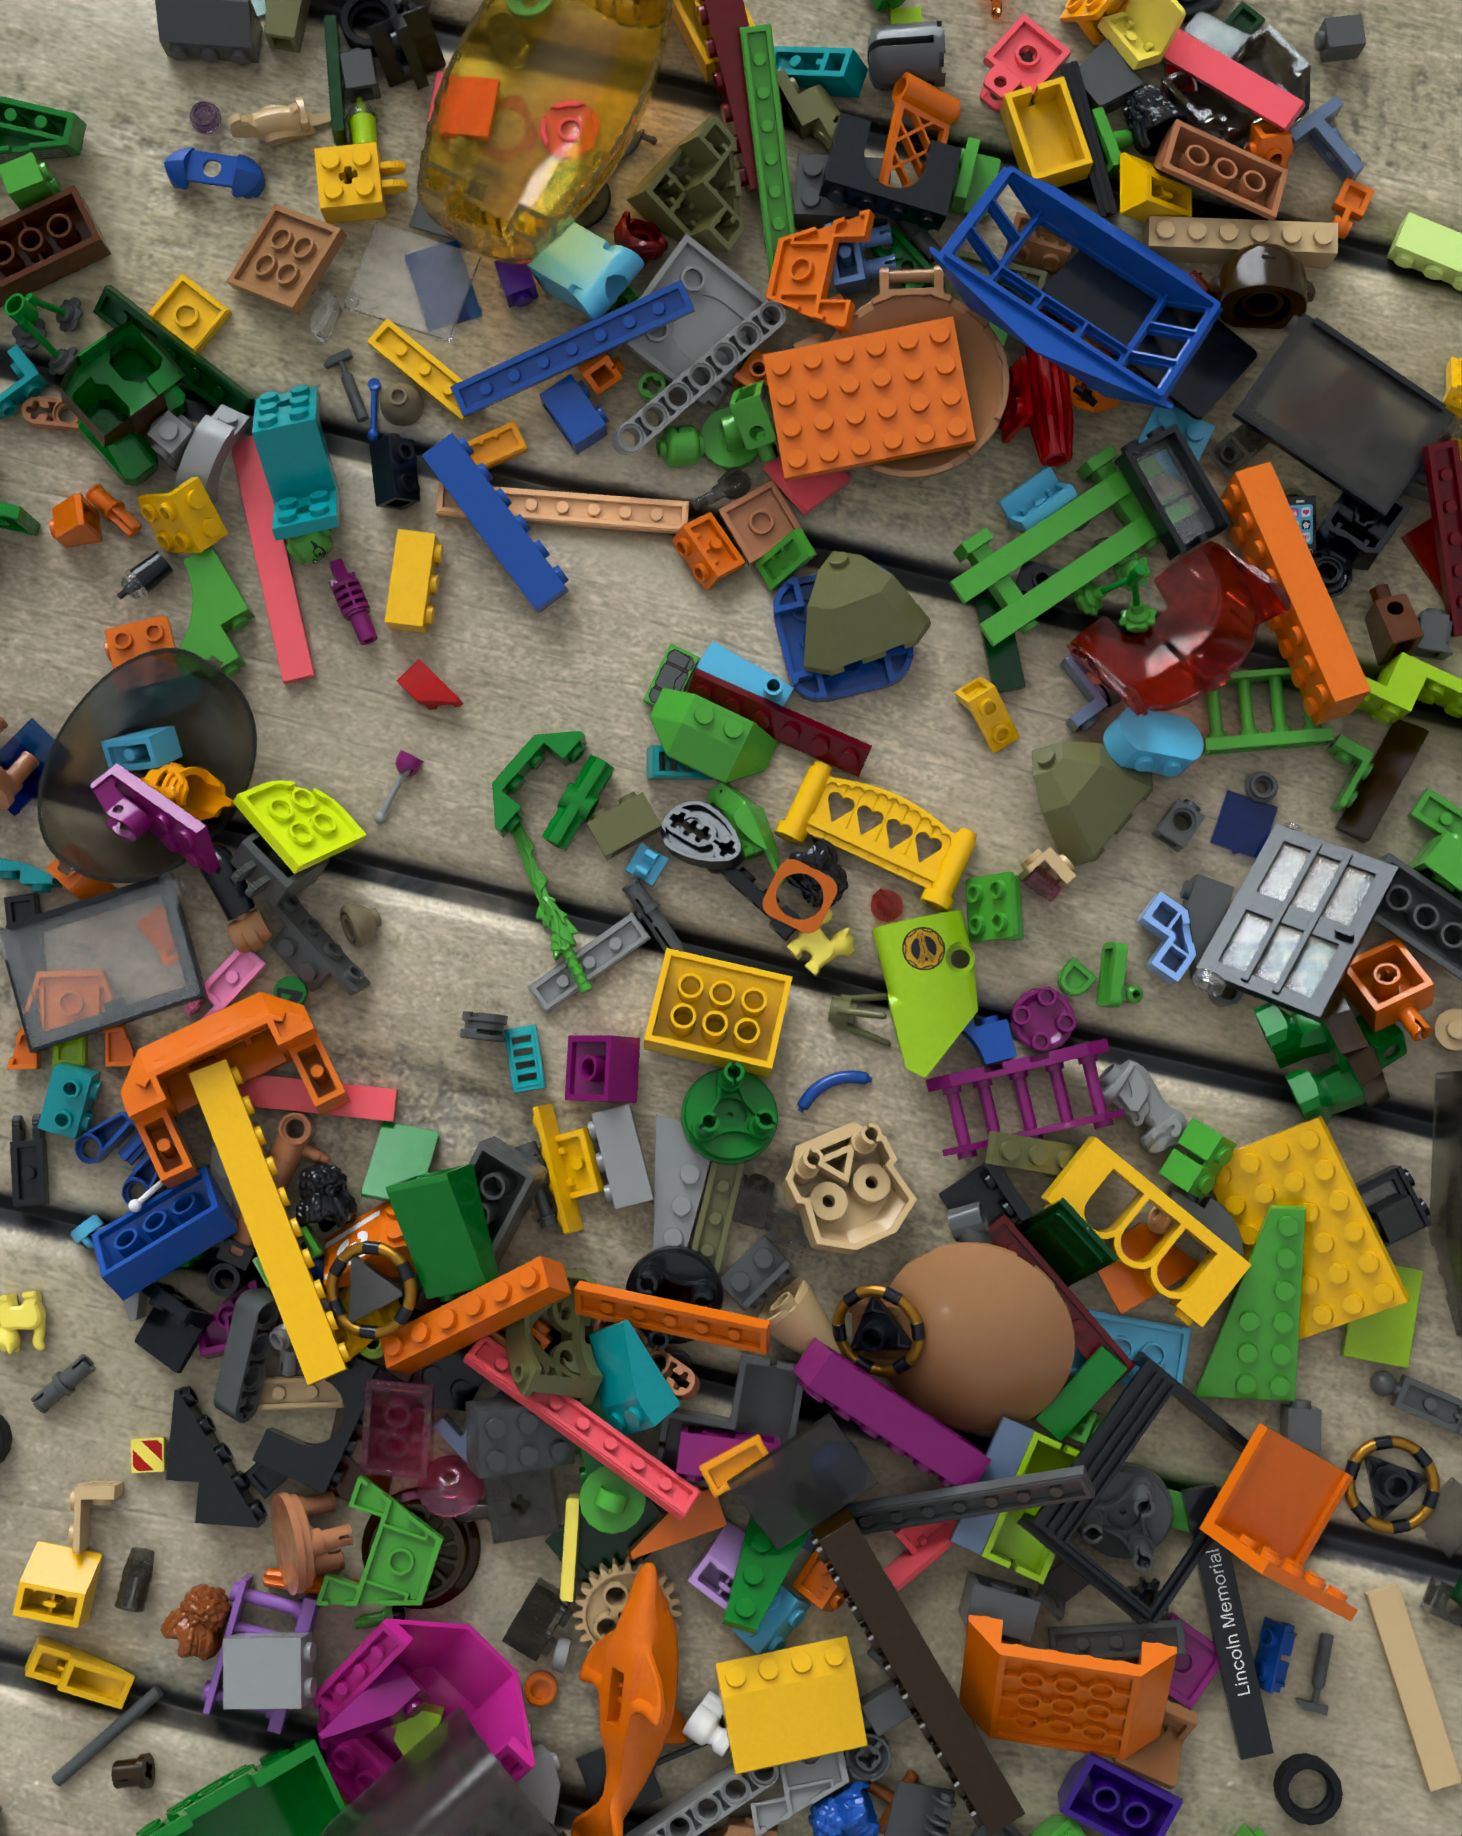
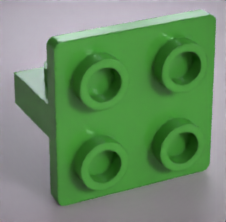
M968 137L966 149L961 148L962 152L948 211L968 215L998 175L1001 160L977 154L980 139ZM988 211L982 219H986L988 217Z
M1003 872L966 879L969 941L977 943L990 940H1023L1020 876L1015 875L1014 872Z

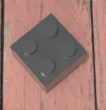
M968 1571L958 1611L966 1625H968L969 1615L1003 1620L1002 1640L1013 1644H1020L1021 1640L1031 1643L1041 1602L1031 1588Z

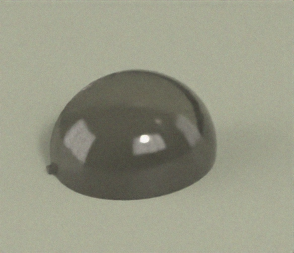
M162 648L140 654L124 662L104 676L71 712L59 731L45 762L37 803L38 822L43 840L51 853L59 860L60 864L57 869L61 873L68 876L71 871L77 872L90 879L107 883H133L161 876L187 862L182 854L171 852L162 840L149 831L133 842L116 836L111 830L108 831L105 824L110 817L106 814L91 789V783L109 770L101 742L104 740L149 728L174 726L183 757L172 762L182 764L185 768L200 767L208 770L224 784L225 794L232 800L235 799L237 794L248 789L257 754L255 720L243 692L229 677L221 672L220 667L223 662L212 655L209 660H204L193 652L178 648ZM151 769L129 772L140 779V777H145ZM236 806L224 807L218 817L201 820L202 823L207 825L211 841L230 822L238 809ZM121 808L115 809L114 812H119ZM123 826L121 830L126 831L128 828Z

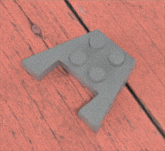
M844 1752L779 1765L784 1795L750 1802L755 1835L764 1834L770 1828L780 1822H784L795 1813L849 1783Z

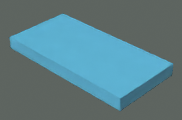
M1087 1309L1131 1361L1139 1351H1142L1180 1384H1183L1191 1328ZM1076 1347L1070 1374H1075L1087 1361ZM1136 1365L1118 1383L1128 1384L1139 1367Z

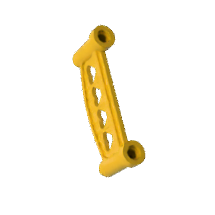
M814 761L813 765L809 766L785 819L779 820L774 833L781 839L798 846L804 845L808 835L824 838L840 850L925 888L920 901L926 906L939 912L950 911L954 903L952 896L975 848L977 834L962 827L959 828L958 832L954 833L930 813L904 797L870 784L834 778L830 774L832 768L829 765L820 761ZM837 793L841 796L842 800L850 799L854 803V808L831 822L828 802L829 795ZM860 807H867L871 813H880L883 817V822L861 835L857 810ZM890 820H896L900 827L904 825L910 827L912 835L890 849L886 824ZM923 833L928 836L929 840L937 839L941 843V849L919 862L915 838L918 834Z

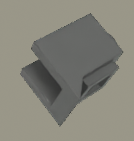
M1427 608L1416 616L1424 637L1412 653L1413 656L1443 661L1453 654L1448 647L1452 621H1449L1450 615L1444 614V610Z

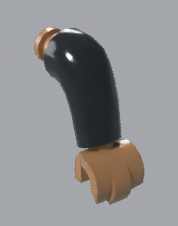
M213 842L212 844L220 867L211 875L200 867L199 870L217 898L227 920L236 919L227 926V931L237 950L243 954L252 950L256 952L266 947V942L272 936V933L260 909H255L252 912L249 911L255 907L253 899L245 894V890L248 887L246 880L238 884L231 880L230 877L237 870L230 863L233 857L232 853L224 844Z

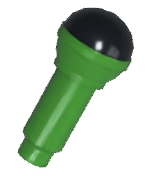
M387 1606L382 1611L363 1615L355 1619V1628L367 1629L379 1626L385 1618L404 1620L405 1610L403 1606Z

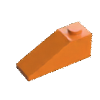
M693 1485L701 1491V1494L682 1522L665 1511L626 1551L628 1558L635 1559L727 1526L718 1497L714 1498L708 1487Z

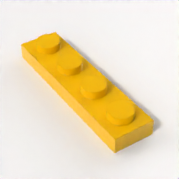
M387 318L367 340L368 345L453 416L464 423L468 417H463L450 388L463 380Z

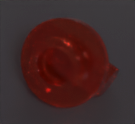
M881 888L872 896L871 912L878 920L883 922L894 921L903 913L902 899L896 892L888 889L882 890Z

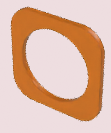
M785 860L780 864L763 898V909L769 916L803 933H813L820 928L837 894V884L829 875L798 860ZM796 873L807 874L820 884L823 891V903L815 915L806 919H795L786 915L780 909L776 898L777 888L781 881L789 875Z

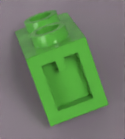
M1342 734L1330 742L1326 751L1333 754V759L1338 763L1346 766L1353 765L1354 767L1331 807V810L1335 812L1340 811L1344 807L1349 808L1358 795V791L1355 788L1359 780L1364 781L1374 765L1370 762L1374 755L1373 751Z

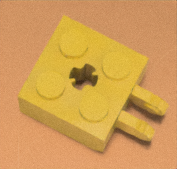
M377 142L314 149L319 205L322 215L328 224L383 218L387 215L385 195L404 193L408 190V184L404 179L384 180V176H394L406 172V164L399 160L382 161Z

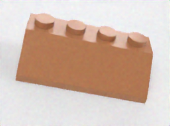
M1178 119L1174 121L1161 140L1153 165L1169 175L1271 221H1274L1277 217L1289 171Z

